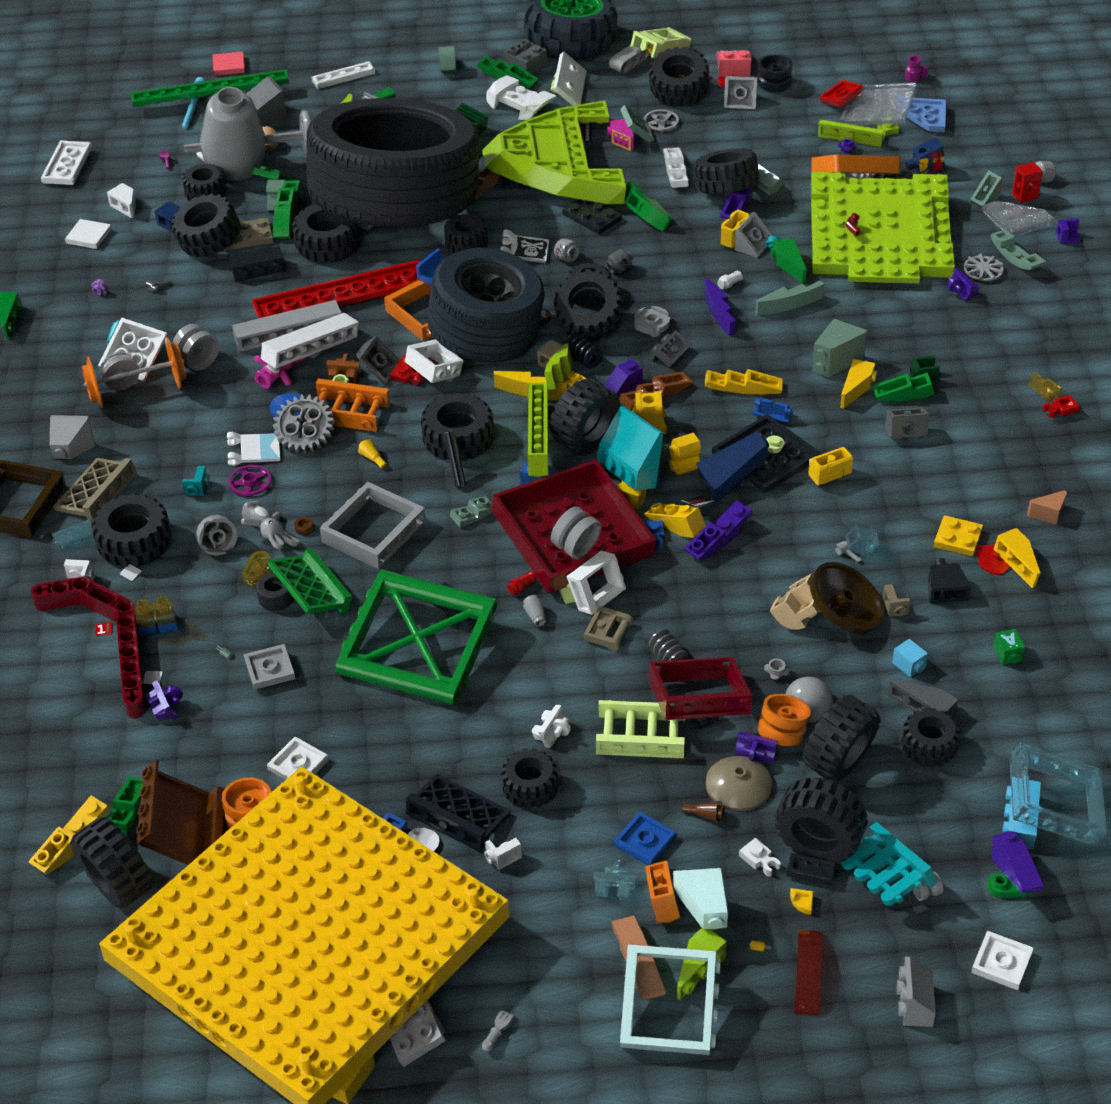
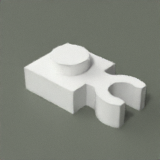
M756 838L739 850V857L755 870L761 866L764 874L769 877L772 876L770 866L775 867L777 870L780 869V861L777 858L771 857L772 851Z

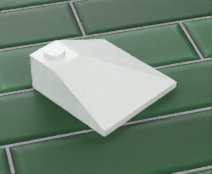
M121 318L98 366L105 368L109 362L119 357L133 359L139 369L152 366L168 334ZM150 371L140 373L137 380L145 382Z

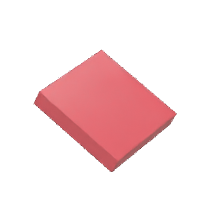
M243 52L212 54L214 76L245 73Z

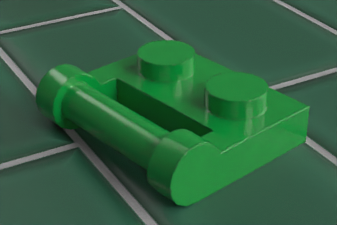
M261 166L260 169L253 168L252 174L266 180L294 181L292 176L284 175L277 169L270 170V168Z

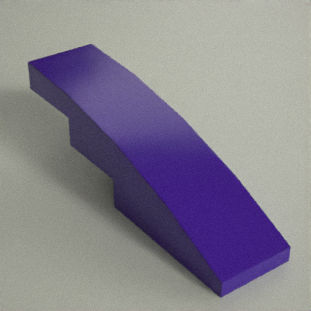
M705 278L704 294L707 305L719 326L728 336H732L735 334L736 320L731 316L732 308L727 304L728 296L709 278Z

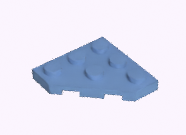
M898 97L897 112L927 131L935 133L945 132L946 100Z

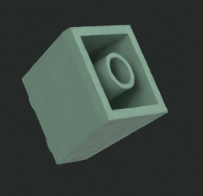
M833 319L814 343L812 372L830 377L851 367L853 359L863 361L867 330Z

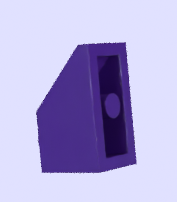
M630 359L615 368L604 386L613 390L620 397L622 393H628L636 389L637 385L643 384V368L633 359Z

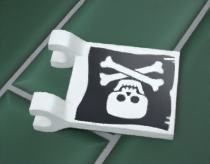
M504 230L502 244L509 245L512 243L511 250L505 246H502L500 250L511 253L525 261L546 263L548 239L518 236L510 230Z

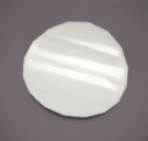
M415 828L408 833L410 837L432 851L438 847L439 836L430 829Z

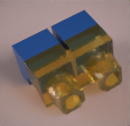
M166 595L159 596L156 602L148 603L146 599L137 600L135 615L139 637L158 634L157 624L160 634L178 631L177 615L174 611L173 601L169 600Z

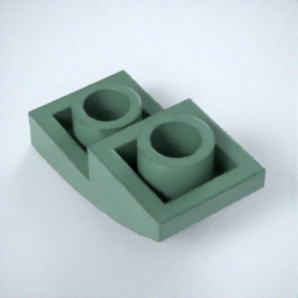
M486 496L470 499L468 506L452 509L450 517L459 527L467 526L491 514L492 503Z

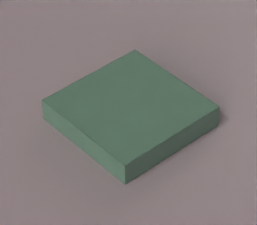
M624 105L620 111L628 128L651 143L654 137L646 120Z

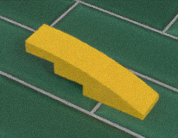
M747 369L745 374L732 370H727L726 374L707 370L705 387L739 394H781L782 378Z
M494 371L495 388L525 397L529 395V383L546 382L545 377H531V372ZM557 382L556 389L548 390V400L559 401L561 395L567 391V382Z

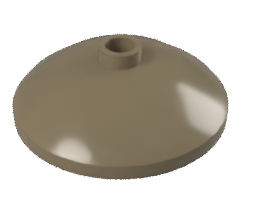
M731 756L723 758L713 764L706 775L708 795L713 801H721L725 809L749 811L758 808L768 800L772 792L773 781L770 772L762 763L757 760H749V757Z

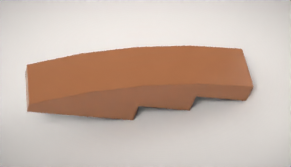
M634 915L612 921V929L619 941L620 951L626 962L628 945L648 946ZM638 956L635 987L642 1001L666 995L653 957Z

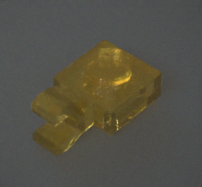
M1036 372L1029 376L1033 380L1028 382V385L1031 388H1035L1034 391L1047 401L1061 393L1062 387L1050 378L1044 380Z

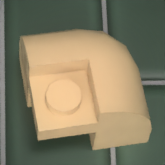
M812 573L789 586L790 590L784 597L781 598L779 596L774 601L770 612L782 626L796 630L805 628L809 619L821 612L810 592L809 583Z

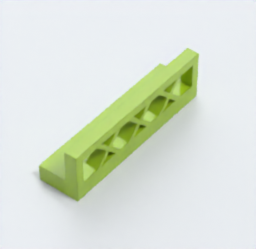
M820 120L818 125V137L840 141L851 139L858 144L876 147L882 146L886 134L884 130L826 120Z

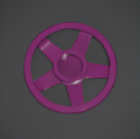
M246 465L236 469L230 475L228 484L234 493L246 498L269 489L272 476L262 466ZM246 468L262 469V471L256 474L248 472ZM241 471L243 475L242 480L232 481L233 476ZM267 473V483L260 482L258 479ZM244 485V490H237L234 486ZM253 486L261 487L259 490L250 492Z

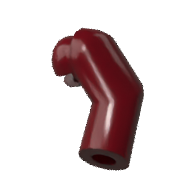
M852 213L851 217L847 219L846 228L857 237L861 234V230L857 226L860 216Z

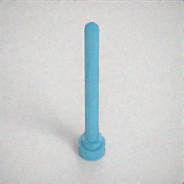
M198 77L194 83L204 82L206 79ZM199 97L191 99L182 124L185 129L189 127Z

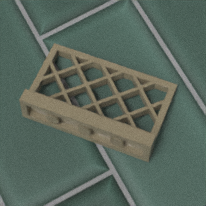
M96 458L53 506L55 511L85 516L88 522H92L97 510L100 511L99 508L104 503L107 504L109 500L116 499L137 475L132 459L125 458L122 462ZM99 465L105 466V467L96 469ZM105 472H108V474H105V475H103V476L97 477V475H100V474H103V473H105ZM97 484V486L86 489L89 486ZM84 489V491L74 494L76 491ZM85 496H86L85 499L79 500V501H77V502L75 501V500H77V499H79V498H82V497H85ZM73 501V503L64 506L65 503Z

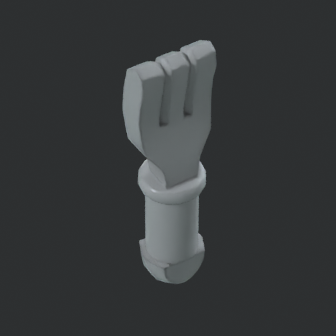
M503 1010L498 1013L494 1021L495 1027L491 1028L490 1034L482 1043L484 1051L489 1052L494 1048L497 1039L509 1027L515 1015Z

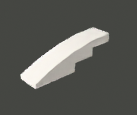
M680 148L663 149L671 187H688L684 157Z

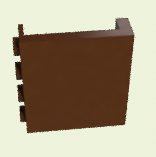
M156 759L144 768L141 775L143 784L140 791L141 805L138 810V815H140L139 825L136 830L138 834L137 845L189 865L222 836L224 811L222 793L224 788L216 786L211 792L202 790L158 771L159 760Z

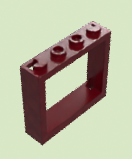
M733 657L653 661L649 663V683L665 720L751 714L752 694ZM727 679L733 692L668 696L663 683Z

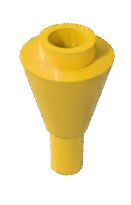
M372 439L363 440L359 444V454L375 462L381 469L387 466V463L380 457Z

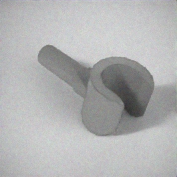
M847 541L836 544L837 548H835V551L838 555L846 553L856 562L860 563L862 561L850 550V545Z

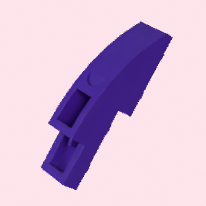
M736 500L714 524L709 522L684 548V551L699 561L715 554L740 533V527L752 515V510Z

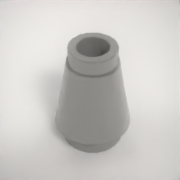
M537 595L525 598L523 608L536 627L544 625L546 619L542 599Z

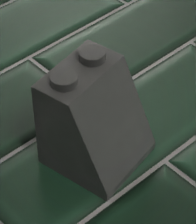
M271 76L265 78L246 93L255 104L262 126L287 118L283 90Z

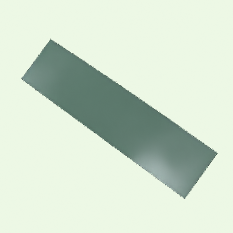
M821 281L808 287L800 284L790 290L782 287L757 299L755 314L757 316L775 314L813 303L823 298L825 284Z

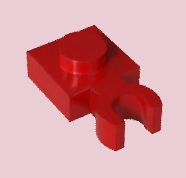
M1070 395L1053 399V403L1044 404L1043 412L1049 411L1048 418H1053L1056 414H1060L1063 417L1079 412L1080 406Z

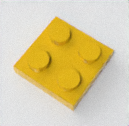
M944 515L933 547L973 557L983 525Z

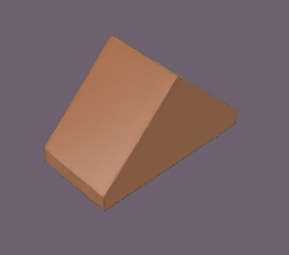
M1064 490L1030 500L1027 515L1031 518L1057 525L1064 508L1067 492Z

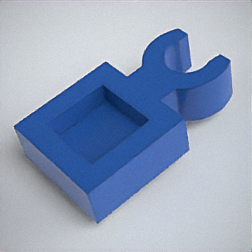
M662 520L643 521L655 537V545H658L659 550H662L664 540Z

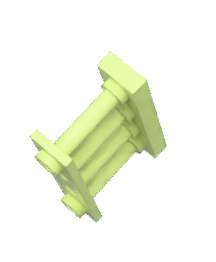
M599 700V718H605L604 734H596V755L684 758V737H678L679 721H685V719L667 720L670 721L669 737L656 736L657 720H665L658 703ZM613 718L626 719L625 735L612 734ZM635 719L648 720L647 736L634 735Z

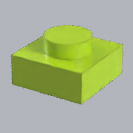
M893 119L878 122L877 124L878 129L884 130L885 136L899 133V127Z

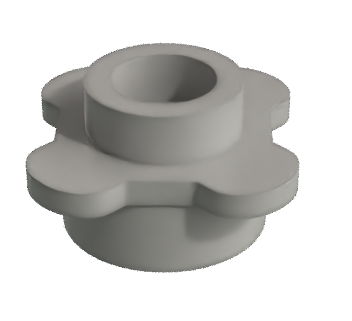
M772 659L769 664L764 666V670L770 674V678L773 680H778L781 676L789 674V669L785 668L786 664L781 659Z

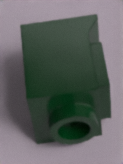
M935 355L913 358L912 366H910L911 377L928 372L930 380L938 381L940 366L935 365Z

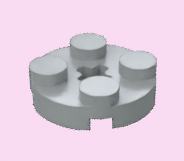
M651 306V309L647 310L644 307L635 313V329L642 333L650 334L652 337L660 336L670 326L668 312L661 307Z

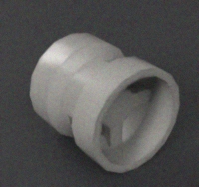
M936 872L933 873L937 884L932 888L922 883L923 887L919 890L917 888L913 889V893L919 901L928 899L930 895L937 896L943 893V885Z

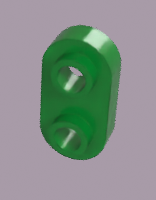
M995 873L988 879L987 890L994 897H1026L1032 894V892L1022 894L1004 873Z

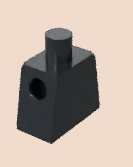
M944 558L937 559L934 563L935 565H931L929 568V603L967 601L971 586L960 565L957 563L947 564Z

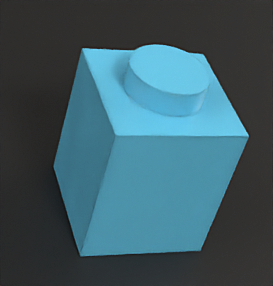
M908 639L894 648L892 663L909 677H912L916 673H921L926 668L928 653Z

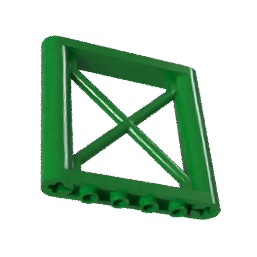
M380 570L372 588L366 593V600L358 610V617L355 623L351 624L347 640H344L342 643V651L335 666L336 674L455 706L498 609V599ZM384 596L393 598L411 635L366 655L359 654V649ZM401 596L462 612L419 631ZM468 618L476 619L477 622L453 677L443 676L423 638ZM416 642L434 678L372 661Z

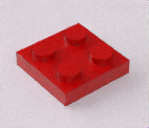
M841 80L819 98L822 103L841 108L851 99L856 98L864 89L861 84Z

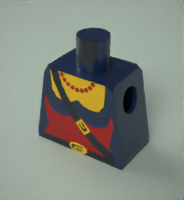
M935 137L912 150L913 159L905 162L908 171L915 169L918 174L944 172V146Z

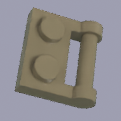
M598 606L583 634L584 640L606 646L609 650L616 652L621 646L620 641L627 628L633 623V617L626 613ZM615 622H620L614 637H608Z

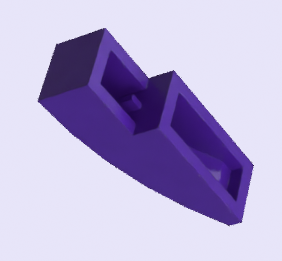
M750 187L739 192L730 193L720 218L730 219V215L736 210L745 212L752 200L753 189Z

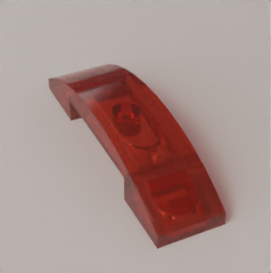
M798 929L794 1014L819 1016L822 931Z

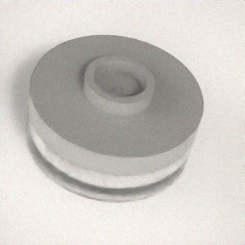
M117 352L103 360L99 373L101 378L137 370L139 367L130 354ZM139 374L105 382V384L112 390H124L131 387L137 381Z

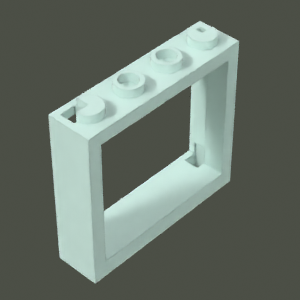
M628 945L620 1037L621 1048L710 1055V1048H715L716 1033H711L712 1023H717V1008H713V998L718 999L719 984L714 983L715 974H720V959H716V951ZM638 956L708 961L703 1042L632 1036Z

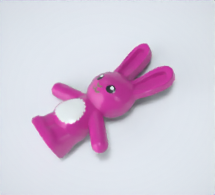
M257 355L254 357V360L265 366L255 373V381L264 389H269L280 376L284 384L290 386L292 381L286 371H289L294 364L306 360L307 357L274 368L262 360L261 356Z

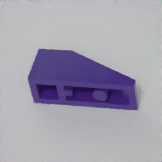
M1008 831L993 835L992 860L1022 894L1044 890L1043 882L1021 838L1015 832Z

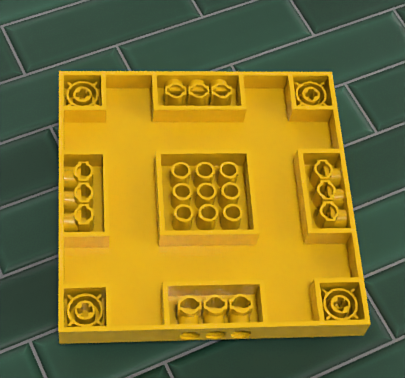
M301 766L103 939L99 945L104 960L293 1104H325L510 916L508 899Z

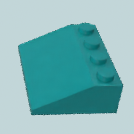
M620 406L599 443L597 461L635 490L656 488L663 432L625 406Z

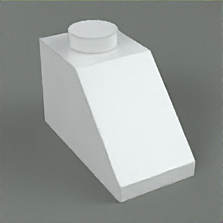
M121 183L107 192L111 207L130 218L134 217L136 200L135 192L131 187Z

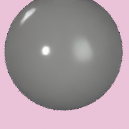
M801 677L790 684L785 693L786 695L801 699L809 706L811 713L808 723L819 722L824 713L833 704L831 690L822 680L815 677Z

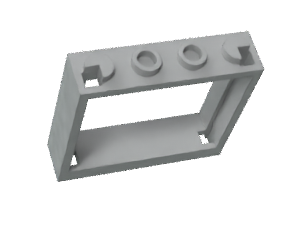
M367 482L327 522L322 524L320 528L321 541L370 566L380 569L426 522L425 508ZM369 500L406 516L375 549L338 532Z

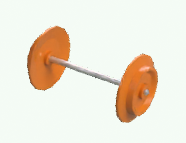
M165 337L169 362L101 379H96L91 360L87 356V364L82 366L85 380L83 386L87 387L91 402H97L100 408H103L98 384L171 366L176 384L181 389L182 380L186 379V371L178 344L171 343L168 337Z

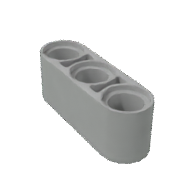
M629 45L610 59L609 67L625 74L648 58V47L647 50L642 51L640 46L631 47Z

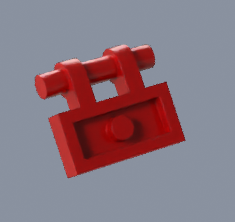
M405 353L390 374V380L407 384L411 379L412 383L417 386L425 377L405 362Z

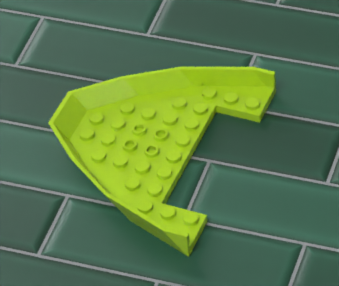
M606 100L559 108L527 119L499 133L482 150L486 169L517 183L554 195L604 204H624L626 185L622 169H589L579 122L584 124L588 122L599 124L609 122Z

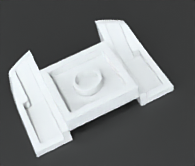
M506 75L491 85L487 91L486 101L493 109L497 107L499 102L520 110L518 120H527L533 118L539 109L554 100L556 95L546 91L537 94L535 91L519 86L518 79Z

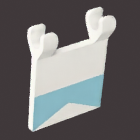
M235 432L227 433V444L229 446L241 443V455L235 452L228 453L229 466H236L240 463L280 461L279 442L274 433L245 435Z

